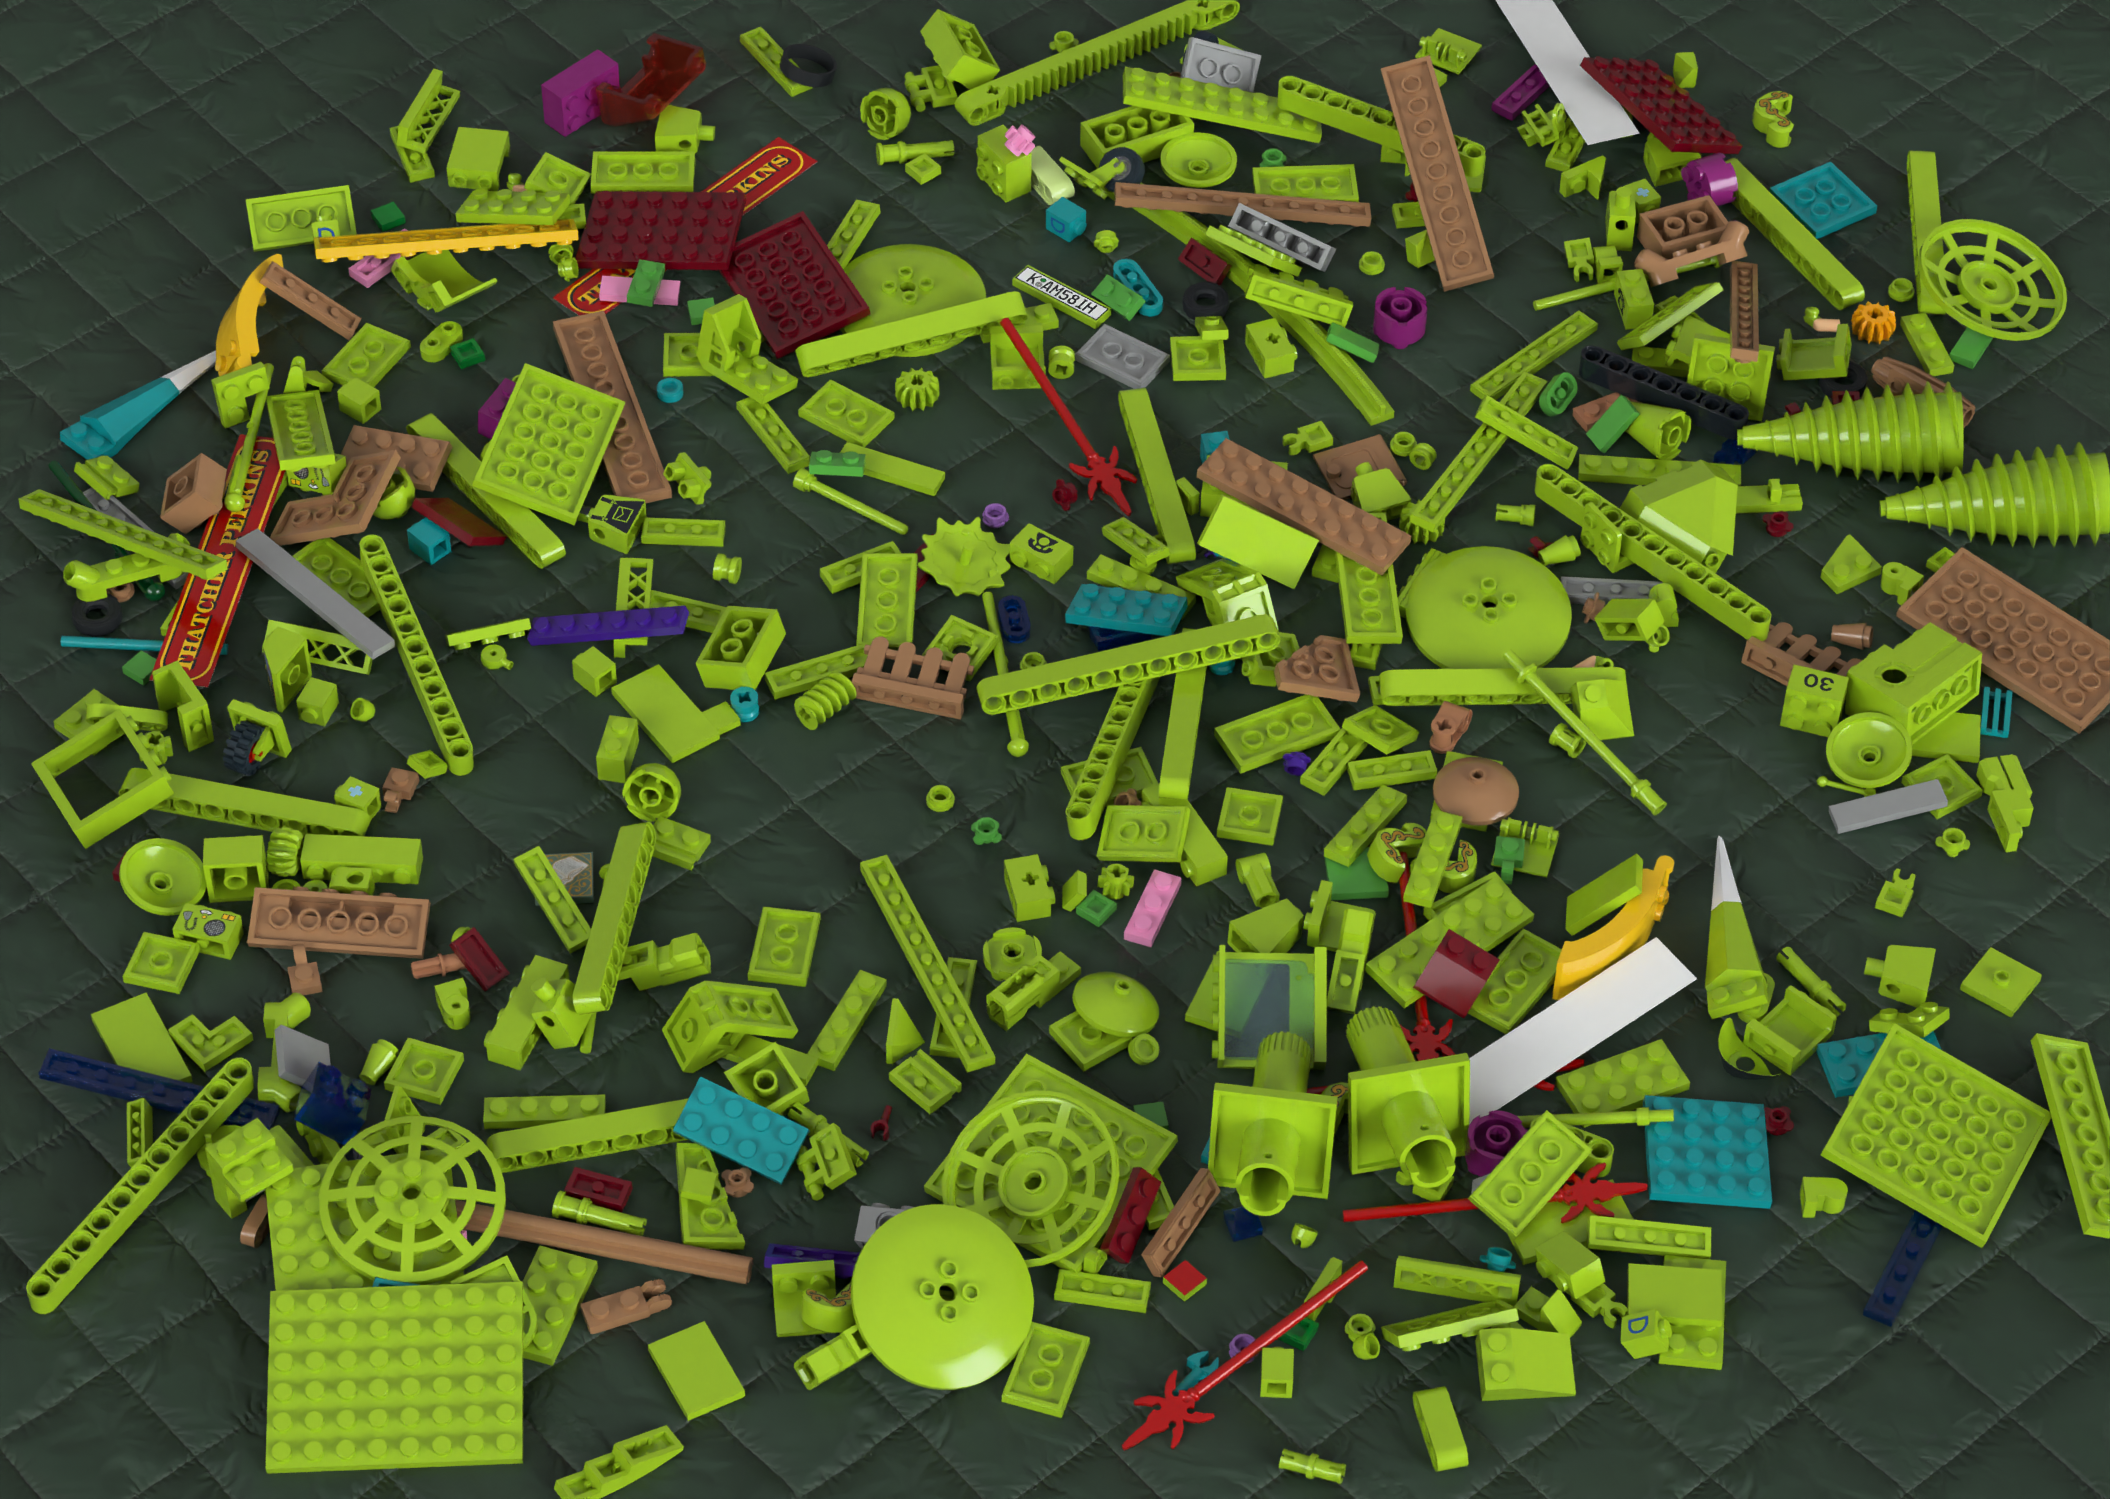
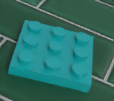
M1831 161L1769 188V192L1816 239L1876 214L1877 205Z

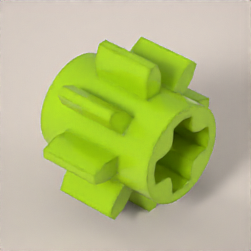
M160 731L145 733L144 736L151 746L146 750L149 752L153 749L161 763L165 764L168 756H173L170 736L164 737Z
M1111 864L1107 868L1103 867L1097 882V887L1103 888L1102 895L1114 900L1121 899L1124 895L1129 896L1130 888H1133L1134 876L1128 875L1129 868L1121 864Z

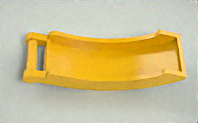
M281 254L269 257L250 274L226 311L220 323L216 340L215 369L218 371L219 377L252 365L251 356L255 357L259 353L256 313L257 307L264 306L266 303L265 289L267 288L259 282L272 261L283 267Z
M1660 856L1657 859L1654 870L1643 869L1642 893L1628 901L1609 923L1584 938L1572 942H1564L1557 961L1552 999H1562L1645 945L1655 921H1661L1664 906L1669 900L1668 881L1669 875L1674 868V860L1670 856Z

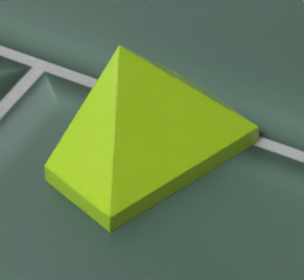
M892 998L886 1041V1064L895 1063L925 1043L901 1002L895 998Z

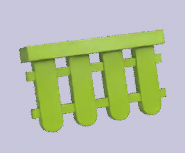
M1255 264L1254 267L1249 266L1247 274L1250 276L1248 279L1249 285L1245 293L1246 299L1327 324L1334 322L1344 328L1346 327L1353 308V302L1349 301L1348 296L1344 295L1340 289L1329 287L1326 290L1320 288L1318 283L1308 279L1300 282L1294 280V276L1286 272H1279V275L1269 272L1266 266Z

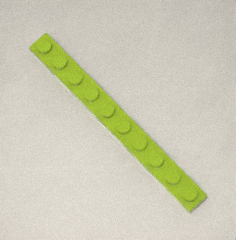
M1524 371L1500 403L1525 417L1540 398L1548 381ZM1483 422L1411 513L1409 522L1434 533L1509 436Z
M38 489L19 498L20 509L28 511L33 515L44 517L51 522L65 525L70 529L86 533L88 536L104 540L106 543L120 546L125 550L133 551L146 558L162 562L164 565L180 569L182 572L191 573L201 579L210 580L228 570L227 560L46 491Z
M888 855L860 862L862 875L967 1073L994 1065L995 1055Z

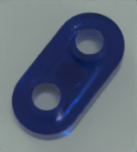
M1013 595L1002 598L998 603V616L1004 638L1011 643L1025 642L1031 634V624L1025 601Z

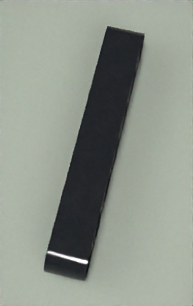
M1589 345L1581 351L1579 375L1589 382L1640 403L1680 409L1690 416L1691 424L1731 440H1737V429H1743L1744 426H1747L1749 411L1743 405L1601 347Z

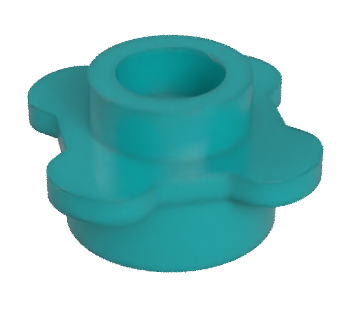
M1499 1247L1488 1248L1487 1256L1481 1255L1479 1258L1481 1262L1487 1263L1489 1270L1505 1272L1506 1268L1515 1269L1516 1263L1511 1261L1512 1253Z

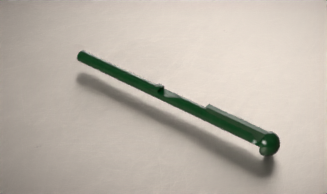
M56 460L51 461L48 465L49 469L73 499L80 505L96 510L59 462ZM110 544L117 552L115 553L116 559L131 555L130 551ZM151 577L134 581L150 601H159L165 595L164 585L159 582L155 583Z

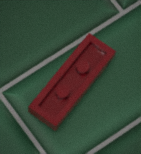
M1133 1167L1100 1248L1122 1264H1129L1161 1185V1181L1142 1167Z

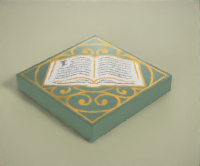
M593 852L545 854L575 904L594 903ZM535 898V904L536 906H539V903Z

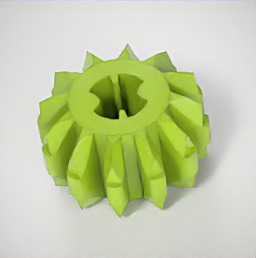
M911 368L909 372L902 371L901 376L896 378L895 396L897 401L901 402L903 408L910 406L912 411L916 408L924 411L926 406L933 407L934 402L938 400L940 395L939 381L932 371L924 372L923 368L915 371Z
M1418 500L1416 504L1408 502L1407 507L1403 508L1400 513V530L1411 535L1414 544L1422 541L1426 545L1428 540L1436 542L1438 536H1442L1444 532L1445 519L1434 533L1409 522L1411 513L1421 501Z
M288 827L275 828L270 834L266 862L268 863L267 868L272 874L288 877L295 876L300 870V858L304 842L303 835L299 830Z

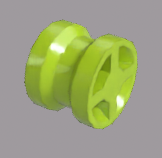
M1067 346L1052 348L1049 352V374L1057 379H1066L1072 376L1075 361L1074 351Z
M718 553L713 567V579L717 581L726 579L729 583L736 584L742 568L741 557L727 558L725 554Z

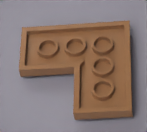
M396 450L351 457L333 494L287 503L270 539L279 546L364 532L401 457Z

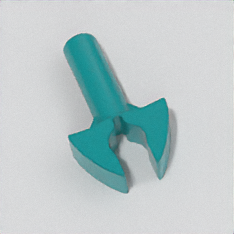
M1209 1351L1189 1356L1187 1358V1367L1191 1368L1192 1371L1179 1383L1175 1391H1173V1395L1178 1396L1179 1390L1187 1391L1189 1388L1194 1387L1201 1379L1206 1378L1218 1369L1219 1358L1217 1357L1210 1366L1201 1368V1365L1209 1358Z

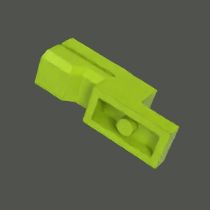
M2011 754L2000 756L2002 766L1998 757L1985 758L1979 761L1976 774L1983 793L1990 795L1987 810L2005 852L2017 851L2019 839L2023 836L2022 827L2030 825L2034 808L2030 800L2032 796L2030 785L2017 756Z
M1349 908L1344 911L1338 950H1336L1327 996L1328 1010L1355 1014L1374 927V914Z
M698 933L674 938L669 945L657 947L653 940L630 946L626 949L618 981L631 978L639 991L710 974V954Z
M1061 951L1050 960H1046L1038 954L986 995L989 1018L1005 1031L1010 1029L1025 1016L1027 1010L1035 1004L1041 1008L1081 975V967Z
M855 1324L827 1343L803 1355L794 1363V1369L808 1390H812L871 1355L872 1352L865 1344Z

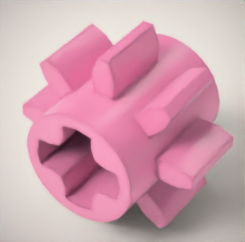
M1021 124L1018 129L1012 125L1005 133V137L1008 140L1004 144L1016 156L1019 157L1022 152L1027 156L1035 148V144L1032 141L1036 137L1024 125Z

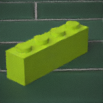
M1160 783L1143 789L1142 806H1188L1191 810L1181 862H1179L1185 877H1190L1197 887L1227 875V854L1188 800L1159 798Z
M305 834L300 862L303 879L330 880L334 869L353 867L372 868L375 883L419 884L423 853L421 839Z
M535 955L531 964L525 966L518 987H513L507 1006L499 1011L493 1030H489L485 1036L484 1047L487 1049L488 1061L521 1071L542 1034L541 1029L531 1016V1010L538 998L531 990V986L537 979L542 977L547 981L569 979L567 964Z

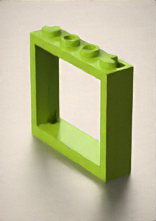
M120 709L31 763L85 849L175 794L167 782L172 779L164 766L160 769L157 767L162 764L153 749L149 752L146 750L151 746L142 732L136 735V732L140 730L131 715L125 718ZM126 734L153 776L83 820H80L56 782L55 777Z

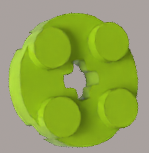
M1010 927L1000 929L993 933V938L988 943L986 940L983 946L985 967L991 972L992 978L997 981L1006 980L1038 954L1042 956V947L1038 938L1034 935L1032 938L1026 934V930ZM1009 951H1014L1018 956L1009 957L1007 955Z

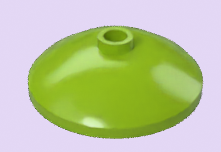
M1195 132L1170 140L1162 149L1160 163L1164 173L1176 183L1190 188H1208L1216 186L1232 176L1237 166V155L1231 144L1223 138L1213 134Z
M1876 712L1859 713L1844 719L1832 730L1826 744L1827 761L1833 773L1850 785L1860 788L1881 787L1895 781L1906 771L1912 758V741L1906 728L1893 717ZM1868 758L1874 759V761L1871 762L1865 760Z
M153 838L141 841L126 852L120 865L119 878L125 894L137 906L153 914L164 916L179 915L185 903L197 905L201 901L207 887L203 863L190 848L174 840Z
M1116 972L1092 973L1081 978L1074 988L1072 998L1077 1012L1086 1022L1105 1033L1121 1037H1136L1150 1032L1155 1027L1159 1018V1006L1154 996L1143 984L1127 975Z

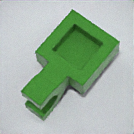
M1496 836L1493 865L1502 866L1501 879L1505 884H1512L1514 867L1522 868L1525 839Z

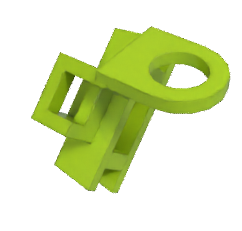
M1557 103L1554 110L1546 114L1539 104L1535 105L1536 111L1527 114L1525 110L1522 111L1525 124L1517 127L1528 147L1538 142L1544 147L1559 139L1560 132L1565 130L1566 119L1562 103Z

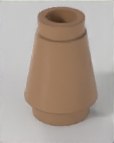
M1867 623L1833 625L1831 641L1861 650L1871 648L1873 626H1868Z

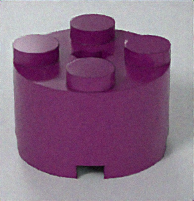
M1716 153L1692 160L1686 167L1682 168L1681 175L1686 182L1689 192L1687 194L1688 201L1710 195L1715 204L1721 206L1731 203L1736 199V197H1733V192L1738 191L1736 173L1732 164H1726L1723 160L1726 157L1724 154Z
M1396 287L1383 290L1376 298L1373 323L1374 334L1384 342L1392 344L1396 349H1404L1409 344L1420 340L1425 334L1427 319V301L1424 295L1409 287H1404V290H1396Z
M1495 1110L1489 1111V1115L1483 1117L1479 1115L1472 1120L1468 1128L1465 1151L1467 1168L1470 1173L1480 1177L1490 1174L1526 1134L1527 1129L1525 1130L1522 1121L1517 1116L1506 1111Z

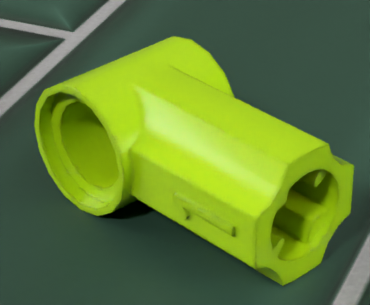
M1266 853L1236 859L1235 864L1241 884H1246L1255 906L1264 908L1278 902L1280 894L1272 879L1271 866Z

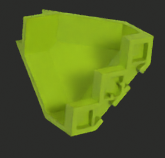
M1698 460L1691 463V467L1679 472L1674 470L1656 478V481L1646 486L1638 485L1631 488L1620 507L1622 511L1714 573L1718 571L1727 554L1733 556L1738 485L1721 467Z

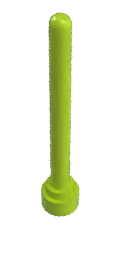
M801 468L794 477L793 487L803 492L813 490L899 534L905 535L908 532L906 524L817 481V477L814 474H810L809 470Z

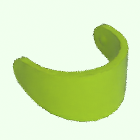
M295 356L293 358L283 394L306 391L303 379V371H306L305 359L302 356Z

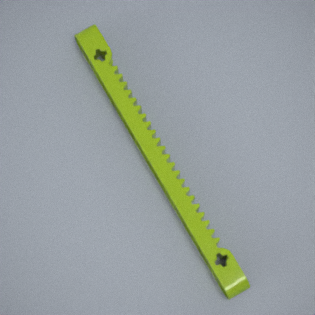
M1236 0L1184 1L970 89L956 99L955 109L970 125H980L1004 114L1008 105L1015 108L1016 102L1024 104L1025 98L1033 100V95L1041 97L1042 91L1050 93V88L1058 90L1059 84L1065 87L1067 86V81L1075 83V77L1082 80L1084 79V74L1092 76V70L1099 73L1101 67L1109 69V63L1116 66L1117 60L1126 62V56L1133 59L1134 53L1142 55V50L1150 52L1151 46L1159 48V43L1167 45V39L1174 42L1175 36L1183 38L1184 32L1191 35L1193 28L1208 30L1228 22L1238 14L1240 4Z

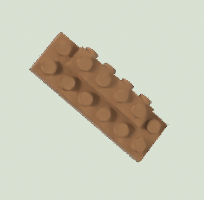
M255 887L247 944L249 947L293 950V945L304 943L305 951L423 959L431 903L427 899L399 898L392 893H380L379 896H371L363 891H351L350 894H343L334 889H322V892H314L305 887H293V890Z

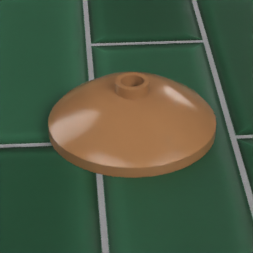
M1466 757L1448 763L1438 772L1433 784V796L1441 811L1462 816V823L1477 826L1489 825L1505 819L1513 812L1519 798V786L1514 775L1500 763L1481 757Z

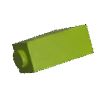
M1286 898L1230 921L1227 943L1235 952L1287 953L1301 938L1304 915L1299 908L1295 907ZM1248 964L1261 978L1266 976L1275 966Z

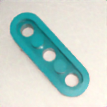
M1121 259L1115 262L1113 265V278L1142 296L1146 301L1138 312L1148 317L1160 314L1163 310V297L1137 262L1131 259Z

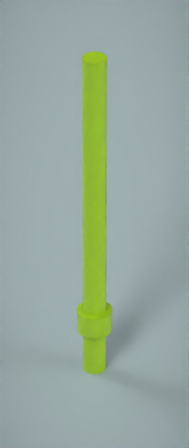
M1649 1107L1637 1108V1111L1552 1114L1560 1122L1571 1126L1637 1123V1126L1650 1125V1122L1674 1121L1673 1109L1649 1110ZM1542 1115L1517 1117L1522 1121L1524 1128H1530L1533 1119Z

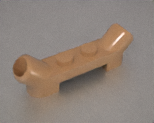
M1730 221L1718 244L1712 245L1711 241L1696 245L1697 251L1688 253L1686 248L1672 253L1673 258L1669 260L1649 249H1643L1634 262L1635 269H1643L1644 274L1648 276L1650 286L1654 287L1678 279L1676 268L1717 255L1719 265L1746 257L1747 253L1744 242L1749 234V229L1741 222Z

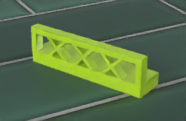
M433 68L398 127V146L426 154L460 97L459 90L442 85L443 71ZM442 94L451 98L440 100L438 95ZM439 108L442 113L431 114L429 110ZM431 123L433 127L423 129L421 124ZM422 137L424 143L422 144L411 139Z
M620 558L616 611L631 610L635 606L640 609L650 608L653 559ZM631 568H647V571L640 576H636L631 572ZM639 586L645 592L636 597L630 590ZM648 637L614 639V658H625L626 645L647 646Z
M276 620L268 621L265 638L271 635L277 627L309 639L315 648L314 651L309 653L310 663L370 675L373 659L366 654L363 668L354 666L348 656L361 649L344 635ZM316 641L324 642V644L319 646ZM331 644L336 645L341 653V656L333 661H329L322 651ZM343 647H347V648H351V649L348 650L347 652H345V650L343 649ZM318 653L321 659L315 658L313 656H315ZM344 659L347 664H343V663H339V662Z
M1398 1256L1393 1288L1481 1302L1500 1299L1514 1306L1518 1299L1521 1275Z

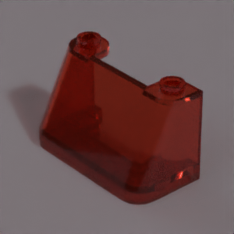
M653 33L647 39V44L651 45L648 55L644 54L642 56L643 68L622 88L602 82L595 89L603 123L612 127H618L656 118L705 70L706 61L703 48Z

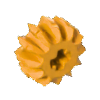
M1868 301L1866 305H1859L1851 319L1852 334L1858 335L1859 340H1867L1868 344L1871 341H1875L1880 345L1882 340L1889 341L1896 328L1895 312L1889 310V305L1881 306L1879 302L1872 304Z

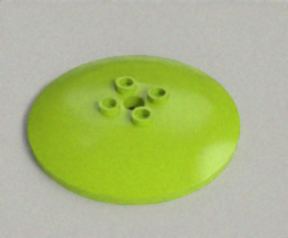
M917 244L881 247L855 258L844 269L869 306L871 314L840 330L843 334L984 299L986 298L985 287L980 276L971 265L948 251ZM966 338L897 356L917 357L935 354L954 347Z
M1489 546L1469 547L1452 551L1428 564L1417 575L1409 589L1407 602L1409 609H1406L1405 612L1409 634L1418 649L1437 666L1451 669L1513 668L1503 658L1504 654L1510 649L1527 666L1535 663L1538 668H1542L1551 662L1563 648L1570 632L1572 619L1568 594L1559 579L1546 566L1523 553ZM1485 602H1492L1496 605V607L1486 608L1482 604Z
M945 1204L923 1205L905 1210L887 1220L870 1236L857 1258L851 1280L853 1316L861 1337L878 1361L895 1375L910 1383L929 1389H964L978 1385L995 1376L1018 1354L1020 1347L1027 1338L1032 1322L1034 1296L1031 1277L1016 1245L1007 1234L989 1219L958 1206ZM941 1286H948L953 1290L954 1298L952 1301H945L941 1298L939 1293Z

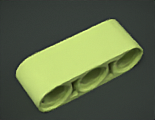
M1036 146L1031 151V186L1048 205H1053L1061 197L1066 199L1073 197L1075 189L1071 179L1041 146Z

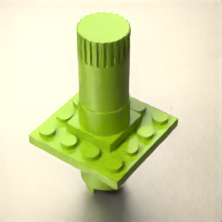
M1380 1006L1365 1008V1010L1359 1011L1358 1014L1353 1016V1019L1349 1020L1350 1023L1347 1024L1346 1037L1361 1070L1348 1073L1349 1169L1351 1174L1400 1167L1402 1172L1420 1187L1432 1188L1442 1185L1452 1177L1455 1171V1158L1465 1156L1470 1120V1059L1467 1053L1415 1061L1396 1015L1391 1010L1388 1011L1387 1008Z
M1280 1031V1033L1274 1032L1272 1035H1267V1038L1260 1042L1252 1087L1216 1082L1214 1086L1208 1169L1218 1186L1236 1188L1243 1207L1259 1216H1271L1279 1213L1291 1199L1292 1195L1328 1199L1338 1097L1307 1093L1312 1050H1310V1045H1307V1041L1303 1040V1037L1288 1031L1287 1033Z

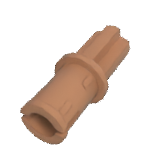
M438 953V957L411 963V970L415 979L438 974L446 976L448 972L467 969L455 953L447 955Z

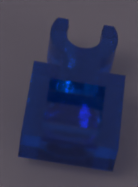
M1728 439L1722 444V449L1715 453L1713 463L1725 461V464H1734L1737 461L1740 464H1744L1758 451L1743 448V445H1737V440Z

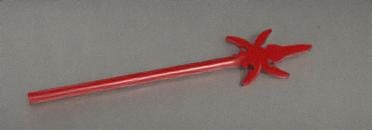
M1002 319L1000 325L1089 462L1088 468L1092 470H1087L1086 467L1073 463L1069 464V468L1079 476L1091 478L1088 484L1089 499L1093 500L1094 493L1097 490V483H1101L1100 488L1104 493L1111 496L1127 516H1131L1129 503L1121 491L1120 480L1115 478V476L1135 484L1137 483V478L1126 470L1115 468L1119 458L1117 447L1113 446L1112 454L1109 457L1110 463H1105L1106 458L1099 457V454L1095 452L1010 319Z
M1399 852L1405 863V870L1399 879L1406 936L1417 930L1414 904L1403 901L1404 892L1410 878L1408 855L1406 852ZM1426 995L1415 1001L1417 1022L1413 1033L1416 1036H1412L1408 1029L1400 1025L1407 1043L1410 1044L1409 1047L1412 1054L1413 1052L1419 1053L1416 1054L1417 1061L1438 1058L1439 1053L1435 1052L1437 1050L1441 1051L1443 1057L1456 1055L1450 1047L1441 1043L1449 1036L1453 1020L1449 1019L1439 1029V1034L1434 1035L1435 1028L1430 1025L1431 1023L1428 1018Z
M1604 1162L1590 1168L1582 1180L1573 1173L1566 1182H1572L1574 1185L1569 1186L1566 1183L1548 1202L1561 1203L1564 1201L1569 1206L1572 1202L1577 1203L1576 1206H1571L1568 1213L1561 1218L1562 1224L1577 1218L1585 1206L1598 1216L1614 1218L1613 1212L1607 1210L1601 1204H1595L1593 1201L1598 1200L1602 1203L1610 1201L1617 1196L1639 1193L1647 1190L1648 1185L1636 1182L1612 1183L1607 1180H1597L1596 1183H1591L1590 1181L1596 1179L1599 1173L1606 1168V1163ZM1468 1198L1349 1209L1342 1212L1344 1222L1476 1210L1479 1208Z
M1362 1260L1357 1262L1194 1387L1189 1388L1187 1391L1179 1390V1395L1174 1396L1172 1392L1176 1389L1177 1370H1174L1166 1381L1165 1398L1149 1395L1134 1400L1133 1404L1135 1406L1154 1407L1159 1405L1161 1409H1154L1148 1415L1146 1422L1122 1444V1450L1125 1451L1137 1445L1152 1434L1166 1431L1169 1429L1170 1423L1176 1424L1172 1429L1171 1449H1174L1182 1438L1183 1421L1204 1423L1214 1419V1413L1195 1411L1193 1414H1189L1187 1410H1194L1195 1402L1199 1401L1201 1396L1261 1352L1262 1348L1269 1346L1368 1270L1367 1265Z

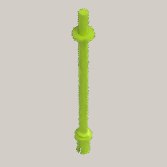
M1511 649L1504 654L1503 658L1519 673L1516 681L1519 684L1527 681L1631 787L1630 795L1634 799H1639L1654 816L1665 808L1667 803L1650 787L1651 783L1647 779H1638L1535 674L1538 668L1535 663L1527 666Z

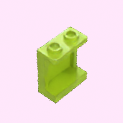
M458 127L447 164L448 185L457 188H483L498 191L500 187L499 173L504 157H509L510 153L509 131Z
M1688 315L1682 324L1676 323L1672 331L1671 337L1675 339L1670 340L1666 348L1665 354L1668 355V359L1665 365L1671 367L1675 359L1690 365L1695 333L1730 339V334Z
M1838 324L1836 337L1803 340H1793L1791 329H1785L1784 338L1779 339L1780 354H1777L1776 358L1777 369L1782 370L1783 380L1847 377L1852 346L1849 325Z
M1043 325L1014 326L1046 375L1043 351ZM990 326L993 390L1041 388L1002 326Z
M178 660L154 670L152 675L158 707L161 711L177 707L183 744L187 751L191 752L214 742L208 703Z
M1790 985L1785 991L1784 999L1760 1022L1753 1018L1746 1025L1743 1044L1788 1075H1791L1816 1052L1818 1044L1825 1043L1834 1034L1837 1016L1828 1008L1809 998L1806 993Z

